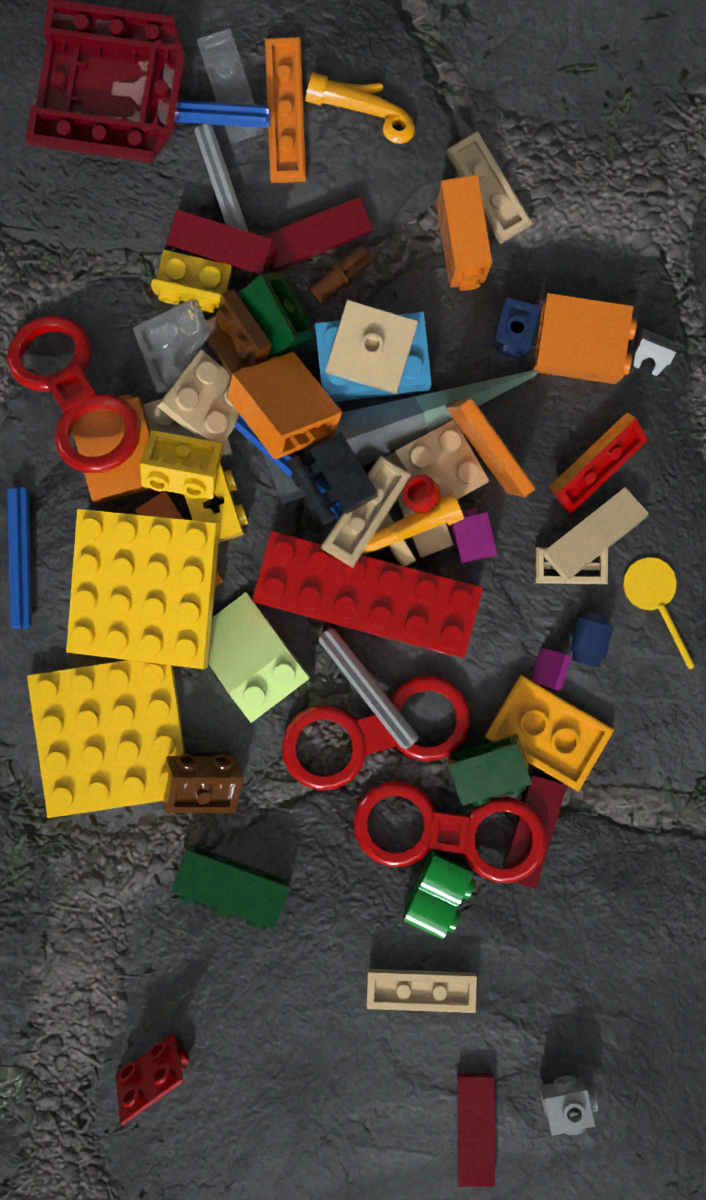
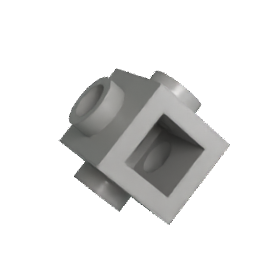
M562 1076L555 1079L552 1084L539 1086L546 1122L552 1136L562 1133L578 1135L584 1133L586 1128L595 1127L592 1113L598 1112L596 1097L593 1089L586 1088L581 1077Z

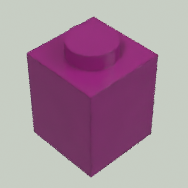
M477 508L462 511L464 519L450 525L459 565L496 556L497 550L488 512L478 514Z

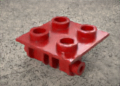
M174 1033L165 1040L154 1044L147 1053L136 1061L126 1064L115 1075L119 1118L122 1126L184 1082L182 1071L187 1069L186 1064L190 1062V1057L184 1049L178 1051L177 1039Z

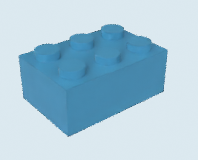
M424 312L398 314L399 316L418 321V325L397 394L327 374L326 367L341 320L315 323L321 385L334 402L429 392L432 383Z

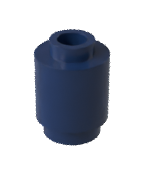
M588 612L586 618H578L570 648L573 651V661L600 667L601 660L606 659L614 626L607 624L609 617Z

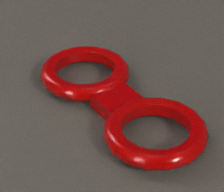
M43 316L29 321L16 332L10 342L7 363L11 375L22 386L36 392L51 391L63 413L56 424L54 437L59 456L71 468L84 473H104L119 467L132 456L140 441L141 424L136 410L123 398L112 394H95L83 374L90 361L91 344L87 332L76 321L64 316ZM47 332H61L69 335L75 343L74 356L70 363L61 371L51 375H36L24 367V351L37 336ZM96 410H109L117 413L125 423L124 436L119 445L111 452L98 457H87L73 449L71 444L72 430L77 421L84 415Z
M435 676L416 677L402 684L390 697L391 702L400 713L403 704L410 696L420 691L432 690L443 694L450 700L456 716L453 732L446 741L436 746L428 747L413 744L407 749H402L375 714L355 719L346 710L331 705L312 706L298 713L286 727L282 740L283 761L290 775L303 786L321 791L334 790L351 782L362 769L366 755L397 747L407 757L423 762L441 760L455 753L466 740L471 724L469 706L459 689L449 681ZM316 720H330L339 723L347 730L352 740L353 751L350 761L341 771L333 775L320 776L309 772L301 764L297 756L296 742L300 732L306 725Z
M403 781L384 782L371 788L358 803L353 817L354 835L362 851L375 862L389 867L411 865L423 859L430 849L462 853L468 865L482 878L496 883L517 882L531 875L542 862L547 848L546 828L539 814L526 802L510 796L492 797L491 801L475 806L468 815L436 811L430 797L417 786ZM388 796H401L410 799L419 807L424 818V831L421 839L414 847L405 851L392 852L381 848L373 840L369 832L368 818L371 809L378 801ZM508 811L519 815L528 824L532 832V845L529 854L521 863L512 867L499 868L487 863L480 856L475 846V834L478 825L485 817L495 812Z

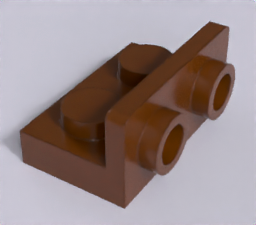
M232 289L222 293L216 317L201 322L199 324V331L232 378V374L243 367H251L267 361L271 343L235 290Z
M189 754L166 757L165 765L169 775L162 803L165 813L236 812L244 777L235 757L227 755L193 756Z

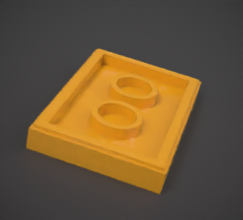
M519 675L484 736L491 741L518 734L527 762L579 792L614 729L526 677Z

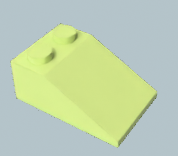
M247 592L212 617L208 664L251 723L311 678L258 606L252 602Z

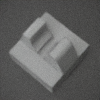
M642 329L636 341L634 367L639 369L641 362L651 357L655 361L652 367V374L659 375L667 364H671L676 354V342Z

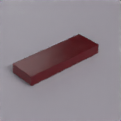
M357 197L265 234L263 237L276 241L271 264L274 272H277L373 233V227L361 198Z
M176 209L166 244L262 275L268 272L276 241Z
M531 774L532 784L527 786L523 801L539 814L546 828L547 848L542 862L533 873L513 883L537 889L567 785ZM519 815L503 868L521 863L529 854L532 845V832L528 824Z
M457 1073L458 1187H495L493 1073Z

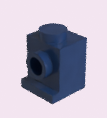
M506 297L491 347L499 349L498 353L506 357L519 358V355L526 356L530 349L541 306ZM512 323L520 325L523 331L521 333H514L510 325Z

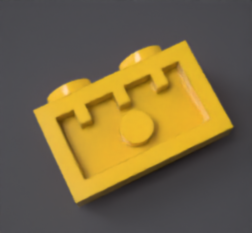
M163 250L157 277L152 279L151 288L155 295H159L158 299L165 303L178 305L180 301L194 303L193 307L195 309L212 313L215 308L218 309L221 294L229 291L234 269L233 266Z
M151 430L140 462L141 485L156 491L185 494L193 498L213 499L215 479L223 454V443Z

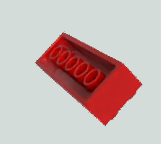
M271 531L252 602L465 659L483 588L363 555L360 556L352 568L324 551L322 544Z

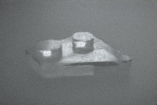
M190 299L133 328L157 393L169 391L210 335L198 300Z

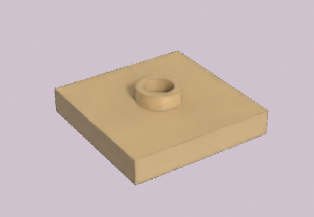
M347 300L326 367V373L397 394L418 321Z

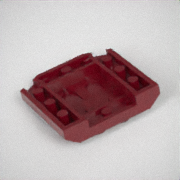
M48 0L43 28L46 46L36 105H31L25 137L26 142L30 146L153 163L176 130L187 62L173 16L62 0Z

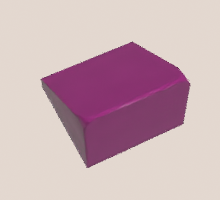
M541 648L530 680L559 691L562 689L572 660L571 656Z

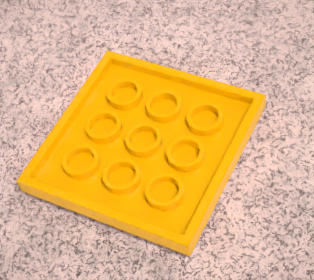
M77 509L66 652L197 669L208 668L220 523Z
M126 660L27 675L47 818L163 801L169 775L165 765L166 757L186 754L173 665Z

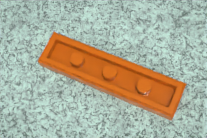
M300 37L265 38L267 106H269L272 113L271 124L268 127L271 183L306 182Z

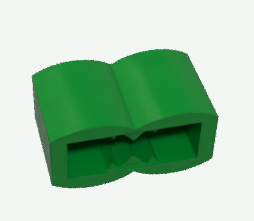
M432 850L402 913L403 921L441 939L445 937L447 931L453 933L461 915L457 908L462 899L468 900L476 884V880L472 879L474 874L472 869Z

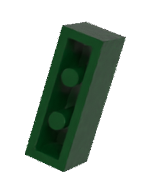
M190 844L183 857L171 892L179 894L178 899L185 903L198 905L201 902L212 906V911L218 915L232 918L234 914L247 919L246 923L249 926L266 930L267 927L275 929L290 888L291 880Z

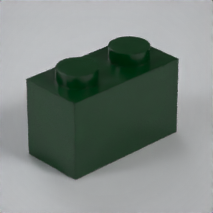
M283 272L262 274L237 294L271 343L267 360L275 356L279 357L295 352L316 336Z
M518 734L449 755L448 768L462 806L469 803L473 806L482 805L491 801L492 796L505 792L507 795H515L527 789L528 785L532 784L531 771Z

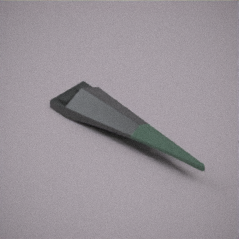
M532 370L343 412L335 435L342 432L364 468L377 461L380 456L384 457L453 420L445 408L453 401L473 399L476 405L480 406L532 379L538 371ZM324 441L296 451L293 454L300 456L305 465H311L314 463V460L310 455L309 449ZM262 453L281 505L284 506L306 498L302 488L296 487L293 480ZM320 477L327 484L324 477Z

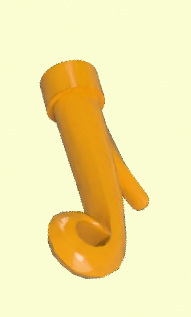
M312 72L307 89L306 102L320 106L322 103L385 118L386 120L383 124L384 136L395 144L406 143L415 134L413 119L404 109L379 96L373 95V93L383 90L382 83H341L328 80V76ZM399 124L403 130H395L393 126Z
M451 492L440 497L436 505L427 512H415L376 531L362 554L381 549L447 523L449 526L463 520L464 516L454 493Z

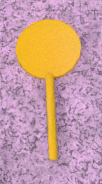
M647 557L637 560L629 566L624 575L623 588L626 597L633 605L640 609H659L687 667L692 669L694 663L665 607L676 593L677 581L674 571L666 562L658 558Z

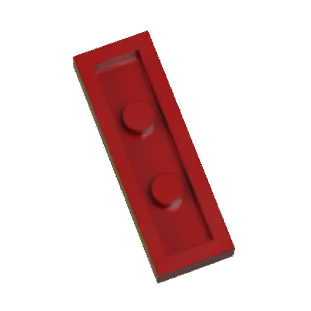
M626 413L549 486L562 508L572 514L648 441L637 418Z

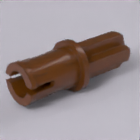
M358 246L337 265L332 263L330 265L331 270L313 285L307 288L316 302L323 306L327 300L344 286L349 288L351 286L350 281L373 263L372 254L366 247Z

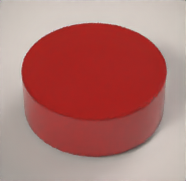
M425 474L411 478L402 491L404 504L416 513L429 511L436 505L440 497L439 485Z

